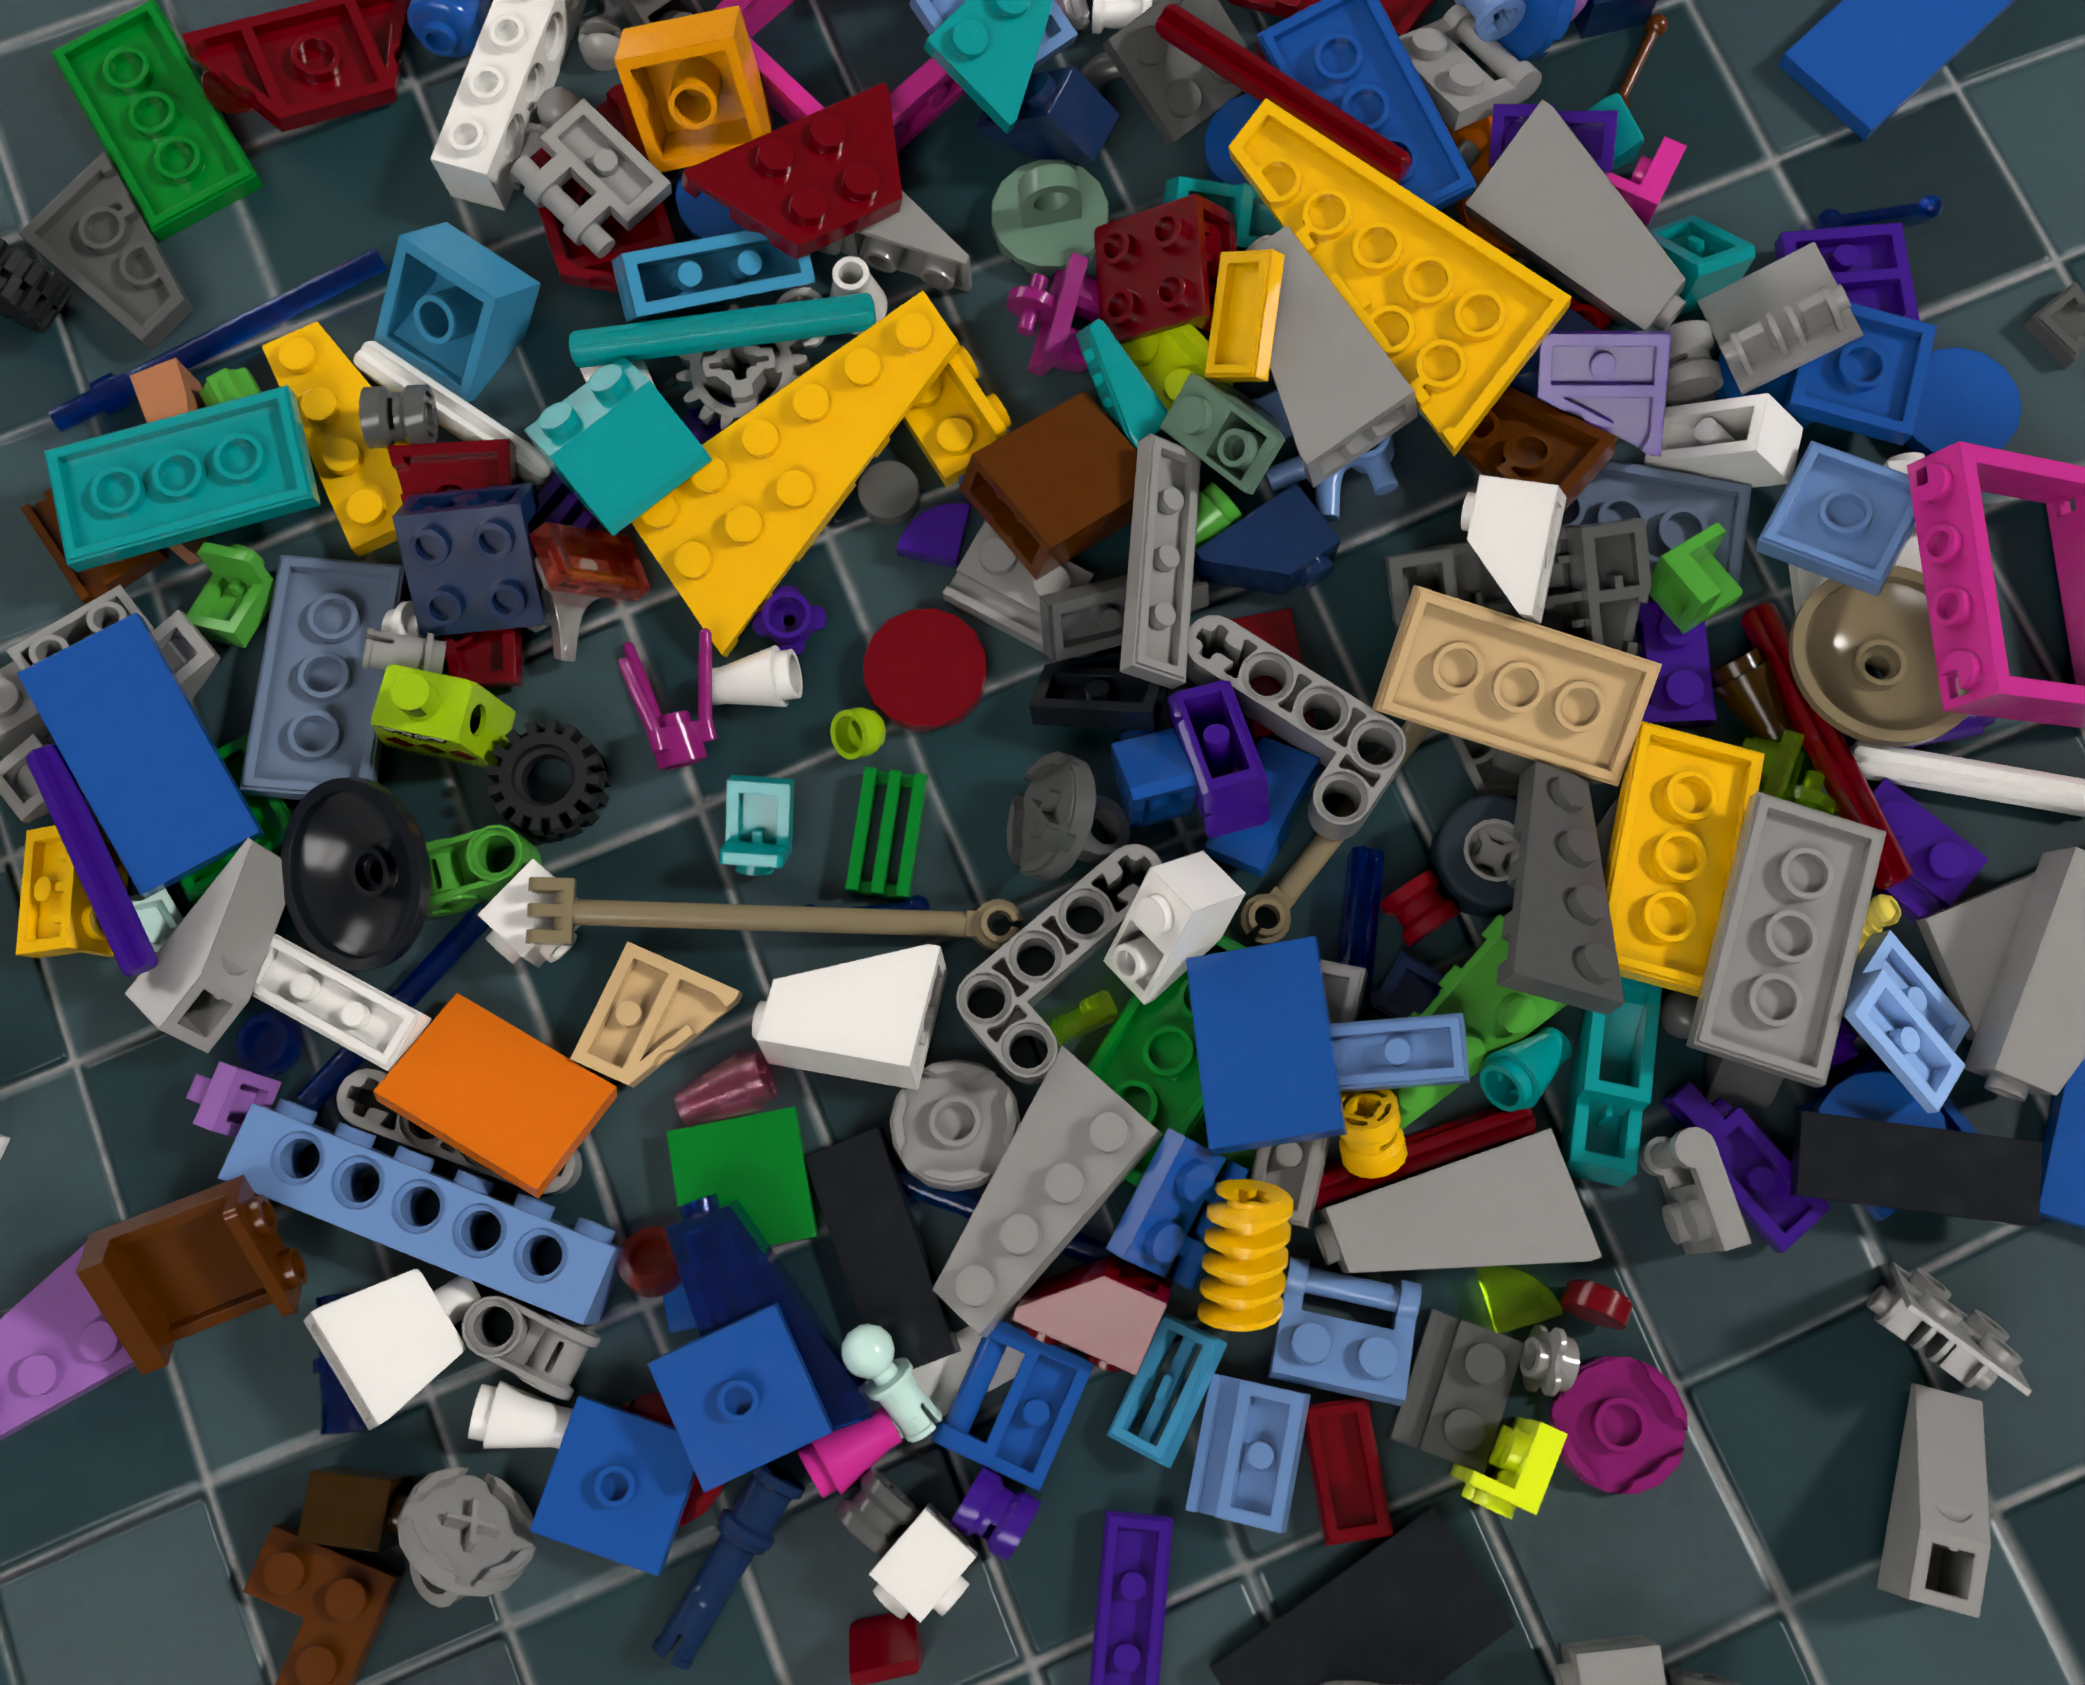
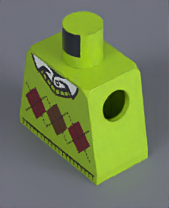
M390 664L387 666L371 717V727L382 743L388 748L487 768V764L496 765L498 759L491 754L496 745L498 744L504 749L507 748L509 739L505 735L512 730L516 712L476 682ZM475 717H481L477 731L472 734L470 720Z

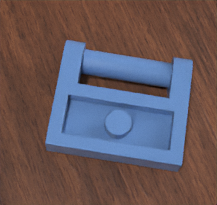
M1289 1256L1284 1273L1286 1275L1285 1291L1281 1295L1283 1299L1282 1317L1276 1322L1268 1378L1401 1406L1406 1401L1415 1324L1421 1301V1283L1401 1279L1398 1285L1310 1267V1260ZM1304 1293L1391 1311V1327L1388 1329L1302 1310Z

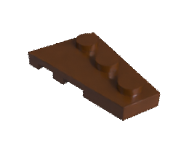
M1508 386L1460 448L1459 452L1485 476L1559 485L1567 497L1565 511L1613 457L1617 437Z

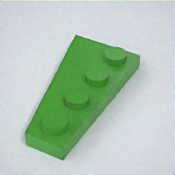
M1498 915L1481 934L1486 941L1462 968L1454 965L1438 983L1441 987L1439 995L1422 1014L1413 1012L1409 1016L1419 1017L1463 1013L1470 1078L1484 1068L1485 1060L1491 1053L1519 1042L1567 1005L1496 985L1498 966L1507 960L1509 942L1502 939L1504 917ZM1462 1084L1390 1089L1398 1101L1401 1117L1399 1127L1404 1129Z

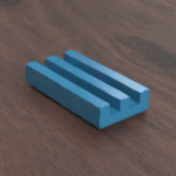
M1164 1312L1138 1373L1134 1375L1106 1436L1165 1467L1171 1468L1228 1343ZM1178 1333L1184 1336L1167 1374L1162 1379L1155 1394L1152 1407L1137 1436L1131 1433L1132 1428ZM1200 1344L1203 1347L1156 1446L1154 1445L1156 1437Z

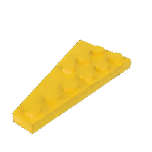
M1265 98L1228 146L1230 158L1282 228L1286 225L1290 228L1413 388L1417 408L1452 455L1455 456L1568 310L1572 296Z
M924 291L915 295L702 444L712 461L631 522L701 626L711 631L712 642L722 656L728 657L739 642L737 638L755 614L763 610L766 601L773 595L772 592L792 565L801 560L855 488L856 480L874 456L877 458L891 440L889 436L912 406L916 407L959 350L960 345L957 338Z

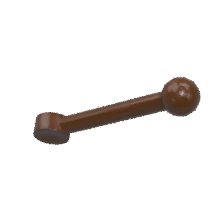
M1653 14L1646 20V35L1617 91L1628 109L1630 104L1627 98L1657 37H1661L1668 29V20L1662 14Z

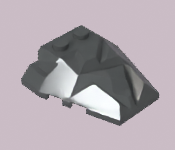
M1645 518L1561 526L1542 621L1539 625L1636 656L1638 643L1632 641L1641 602H1648L1652 583ZM1468 541L1435 545L1424 550L1385 557L1392 616L1397 630L1400 627L1413 585L1525 620L1518 614ZM1447 733L1477 797L1498 795L1511 798L1518 796L1520 774L1535 762L1534 760ZM1588 778L1589 785L1604 783Z

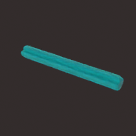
M865 292L576 330L569 335V350L575 365L580 368L612 364L623 356L629 362L860 332L867 330L876 323V312L871 294Z

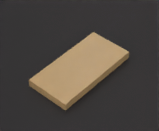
M1413 585L1372 708L1381 713L1618 787L1662 664Z

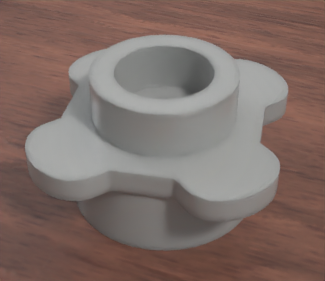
M1535 1325L1529 1334V1338L1524 1342L1525 1345L1520 1358L1523 1385L1530 1392H1536L1539 1388H1542L1544 1395L1553 1397L1558 1391L1565 1392L1573 1386L1580 1366L1579 1348L1573 1338L1567 1337L1563 1329L1553 1328L1551 1332H1548L1546 1326Z

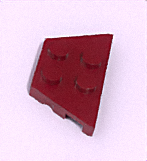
M314 0L183 33L182 37L188 55L283 133L397 102L409 0Z
M883 82L685 169L682 174V186L688 194L696 199L702 192L730 209V220L750 232L763 234L768 238L771 245L795 260L892 216L900 211L903 197L889 88Z
M614 85L606 92L607 100L596 110L648 160L623 85ZM541 147L530 159L539 168H542L552 157ZM573 178L562 186V190L580 207L592 197ZM663 202L629 232L612 215L605 220L601 228L615 240V245L603 258H598L586 245L577 246L563 232L564 224L546 207H537L561 283L619 294L611 262L622 253L676 244Z

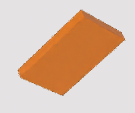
M459 993L452 997L373 1090L376 1100L538 1199L618 1097L615 1085Z

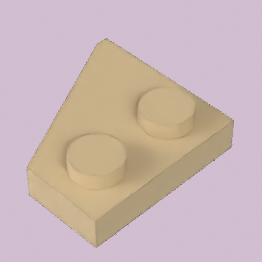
M627 941L570 1059L634 1088L738 1005L743 994L732 987Z

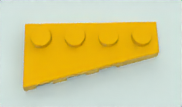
M317 321L262 345L279 387L288 385L296 394L309 455L351 549L360 558L397 541L392 516L403 504L400 496L403 492L396 469L392 467L387 448L370 449L366 445L360 425V392L363 387L372 386ZM397 441L394 445H409L410 443L407 441Z

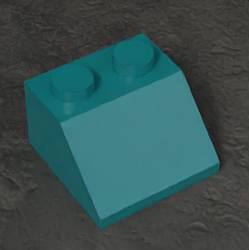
M624 356L612 364L599 368L592 374L587 383L562 402H557L547 407L541 413L539 419L524 430L558 478L612 536L712 461L704 447L651 381Z

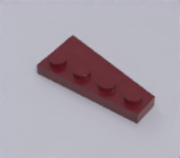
M510 439L387 446L392 467L397 471L403 494L400 495L402 503L413 494L517 484L516 445ZM521 628L440 636L441 641L446 642L445 656L451 676L476 682L483 688L523 686Z

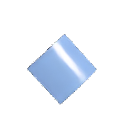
M1891 930L1870 935L1855 961L1843 1010L1844 1017L1928 1114L1939 1112L1966 1066L1956 1055L1955 1051L1971 1024Z

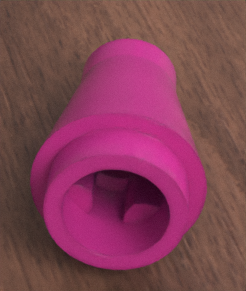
M882 1406L870 1414L833 1426L832 1433L797 1449V1452L821 1497L825 1498L836 1490L839 1491L840 1495L846 1492L890 1449L902 1443V1440Z

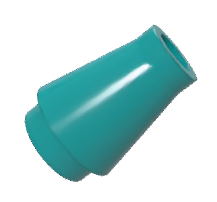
M1545 1027L1531 1037L1491 1053L1486 1058L1484 1068L1480 1073V1085L1489 1101L1496 1107L1508 1112L1532 1108L1538 1102L1561 1065L1571 1057L1572 1047L1568 1038L1556 1028Z

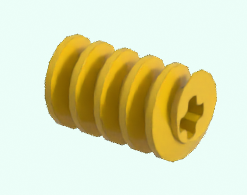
M1250 1179L1221 1181L1216 1183L1214 1190L1226 1200L1215 1201L1207 1207L1206 1217L1211 1222L1218 1224V1226H1212L1205 1230L1204 1242L1214 1250L1203 1255L1202 1268L1212 1275L1201 1279L1199 1292L1208 1300L1198 1305L1197 1317L1203 1323L1213 1328L1227 1331L1248 1332L1264 1329L1275 1324L1282 1317L1283 1299L1281 1295L1285 1291L1286 1275L1283 1270L1288 1264V1250L1285 1246L1290 1241L1291 1225L1288 1220L1293 1216L1294 1201L1288 1192L1275 1184Z

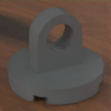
M1057 751L1045 754L1028 769L1024 780L1031 781L1026 790L1025 796L1016 794L1015 799L1012 801L1006 829L1007 851L1012 863L1021 866L1019 869L1021 874L1041 881L1055 880L1067 872L1076 860L1100 864L1115 850L1129 844L1131 835L1130 824L1124 810L1115 801L1096 794L1095 778L1088 763L1075 756ZM1094 818L1102 824L1105 830V844L1099 842L1091 833Z

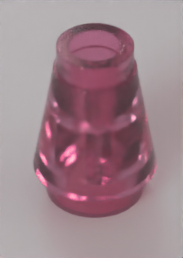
M739 1050L688 1083L686 1087L675 1091L674 1099L680 1117L690 1127L699 1123L703 1124L764 1111L765 1103L776 1099L777 1087L772 1071L766 1059L759 1051L755 1050L745 1054Z

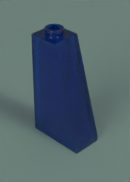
M714 1193L678 1206L681 1218L672 1221L664 1228L700 1337L778 1302L831 1421L833 1431L873 1418L876 1404L864 1392L866 1383L861 1377L855 1376L845 1367L841 1347L738 1199L720 1204L717 1194Z

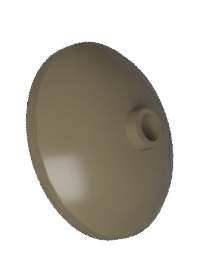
M1895 565L1879 597L1828 579L1810 594L1798 611L1789 638V660L1792 674L1801 694L1811 708L1837 730L1866 743L1903 747L1937 739L1950 732L1968 716V714L1943 712L1922 572ZM1865 665L1877 668L1882 678L1877 679L1868 674L1865 670ZM1956 678L1958 697L1968 694L1969 690L1959 688V681Z

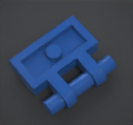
M1168 1128L1106 1249L1120 1258L1164 1278L1175 1257L1179 1254L1180 1257L1169 1279L1189 1290H1193L1203 1270V1255L1214 1250L1204 1242L1205 1230L1212 1226H1218V1224L1211 1222L1206 1217L1207 1207L1215 1201L1226 1200L1214 1190L1217 1183L1215 1179L1226 1158L1220 1154L1213 1155L1205 1146ZM1229 1160L1218 1182L1230 1179H1250L1252 1171ZM1204 1200L1208 1201L1191 1235H1188L1187 1233Z

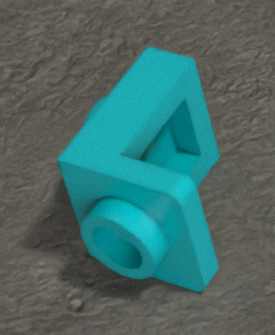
M731 775L727 779L725 843L719 849L720 864L736 865V871L745 875H767L773 873L774 868H782L792 853L795 779Z

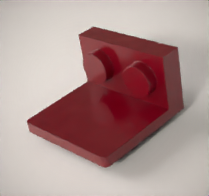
M1195 193L1095 228L1094 243L1100 321H1104L1120 345L1188 324L1210 332L1221 252L1237 251L1234 213Z

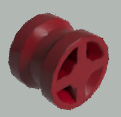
M1433 869L1427 870L1379 903L1385 915L1395 917L1401 925V938L1407 947L1429 936L1462 912L1454 900L1444 898L1438 889L1440 879Z

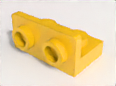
M962 345L916 407L912 406L902 419L946 488L959 481L958 478L965 474L973 453L1007 435L1006 428L1011 426L1009 415L999 398L994 393L986 397L975 381L979 378L978 369L972 357Z
M97 825L127 890L129 874L103 827ZM56 826L26 830L15 955L45 958L74 953H87L113 957L114 954Z

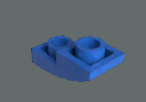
M1264 736L1256 746V750L1268 780L1267 799L1269 802L1270 820L1265 822L1264 825L1214 838L1209 837L1205 845V853L1209 857L1260 878L1264 876L1290 835L1291 817L1318 777L1320 768L1319 757Z

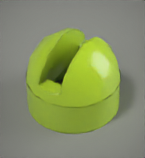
M862 707L842 710L834 716L831 723L832 743L836 751L846 759L854 760L868 757L877 752L885 742L886 728L884 720L876 711Z

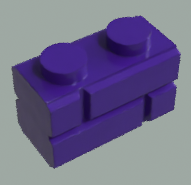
M1220 680L1174 692L1173 695L1168 697L1169 712L1172 720L1171 728H1174L1195 773L1198 785L1194 801L1196 807L1199 808V816L1207 837L1214 838L1264 825L1265 822L1270 820L1269 802L1267 799L1268 780L1231 682Z

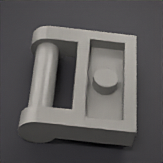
M1458 4L1452 6L1442 19L1399 36L1441 118L1453 131L1492 115L1494 104H1518L1526 100L1536 91L1542 80L1541 72L1527 60L1519 61L1497 40L1491 42L1482 41L1474 31V18L1465 5L1460 6ZM1462 42L1500 79L1494 81L1457 44Z
M1690 1127L1675 1133L1672 1138L1660 1136L1644 1142L1640 1147L1639 1162L1643 1170L1659 1178L1668 1205L1662 1207L1666 1229L1675 1244L1682 1243L1685 1255L1722 1252L1751 1244L1717 1145L1710 1133L1702 1128Z

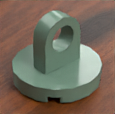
M1037 160L1018 167L1001 182L992 200V234L1000 252L1010 262L1012 259L1015 263L1024 266V271L1032 274L1053 276L1056 270H1064L1068 257L1072 252L1089 258V263L1095 253L1094 230L1096 227L1108 223V201L1100 183L1084 168L1064 160Z

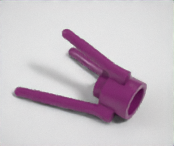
M703 628L699 632L698 721H691L689 711L662 715L634 644L631 642L624 643L623 652L626 658H621L618 661V667L647 731L658 770L678 769L707 760L708 756L704 743L717 740L712 720L711 631L708 628Z

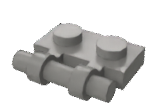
M584 98L540 136L542 149L552 157L549 162L542 168H539L527 155H524L513 164L510 171L525 186L524 195L538 208L546 207L564 224L563 232L577 246L586 245L598 258L606 256L615 245V240L601 228L605 220L612 215L629 232L672 193L671 182ZM571 178L578 182L592 196L581 207L562 190V186Z

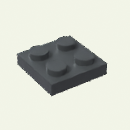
M1160 0L1101 44L1167 146L1176 142L1221 108L1228 100L1233 99L1243 91L1162 39L1155 30L1156 20L1161 15L1163 9L1168 4L1175 3L1249 50L1218 0Z

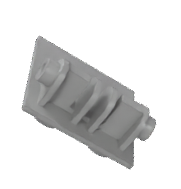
M1815 241L1697 301L1706 321L1710 323L1712 334L1742 395L1864 336L1850 309L1851 304L1841 284L1837 285Z
M1893 1261L1889 1264L1888 1267L1896 1285L1891 1291L1883 1285L1878 1287L1867 1302V1307L1875 1312L1874 1320L1877 1323L1883 1325L1903 1341L1909 1336L1908 1345L1915 1350L1921 1349L1930 1341L1925 1351V1357L1933 1363L1937 1362L1939 1367L1967 1388L1976 1385L1981 1390H1986L1995 1382L1999 1375L2026 1396H2029L2032 1390L2019 1368L2023 1359L2005 1343L2010 1336L2000 1325L1979 1310L1974 1309L1968 1316L1947 1301L1952 1296L1950 1291L1924 1270L1917 1268L1910 1274Z

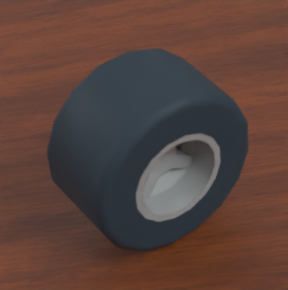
M1498 795L1472 798L1454 809L1432 838L1428 856L1429 870L1433 869L1440 879L1438 889L1444 898L1454 900L1464 914L1489 918L1506 915L1513 909L1515 889L1508 885L1510 864L1518 858L1520 845L1513 837L1516 799Z

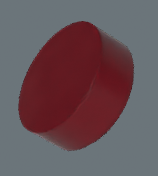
M1584 1279L1568 1281L1560 1302V1306L1570 1314L1590 1323L1615 1330L1626 1329L1633 1308L1630 1299L1624 1294L1605 1285Z

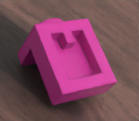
M1664 137L1654 159L1645 155L1641 156L1630 181L1610 172L1605 173L1646 228L1687 147L1668 137Z

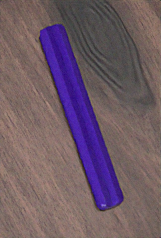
M47 744L41 748L31 750L26 755V762L123 975L134 977L152 970L158 965V958L72 771L56 744Z

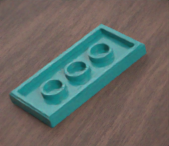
M288 385L44 451L66 564L76 572L321 505L296 394Z

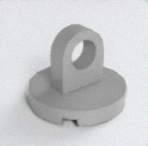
M450 1467L432 1472L413 1487L403 1505L397 1521L399 1545L410 1563V1573L414 1586L421 1597L431 1605L439 1608L448 1607L466 1596L485 1597L506 1590L523 1574L532 1560L536 1546L534 1547L533 1537L536 1533L529 1530L534 1515L519 1493L502 1479L485 1473L484 1477L480 1479L475 1476L466 1475L469 1468Z

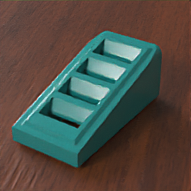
M1097 319L1078 331L1075 336L1103 409L1109 413L1117 429L1136 449L1140 440L1150 433L1154 435L1161 430L1160 426L1168 410L1104 321Z

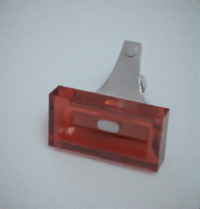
M545 522L529 534L536 554L534 564L543 584L541 592L546 619L540 626L527 628L537 633L551 625L554 658L574 662L576 660L577 641L582 615L590 603L600 598L635 602L649 592L651 587L630 536L619 534L612 536L607 532Z

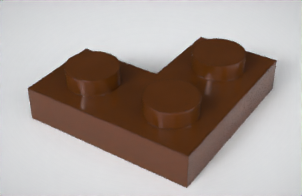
M284 1523L273 1525L243 1592L304 1618L275 1685H356L403 1574L340 1547L297 1542L298 1529Z

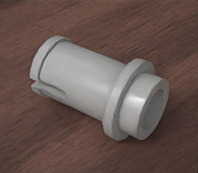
M368 627L362 668L368 669L370 667L386 670L388 665L395 664L442 674L446 642L434 640L433 633H427L425 639L377 631L374 628Z

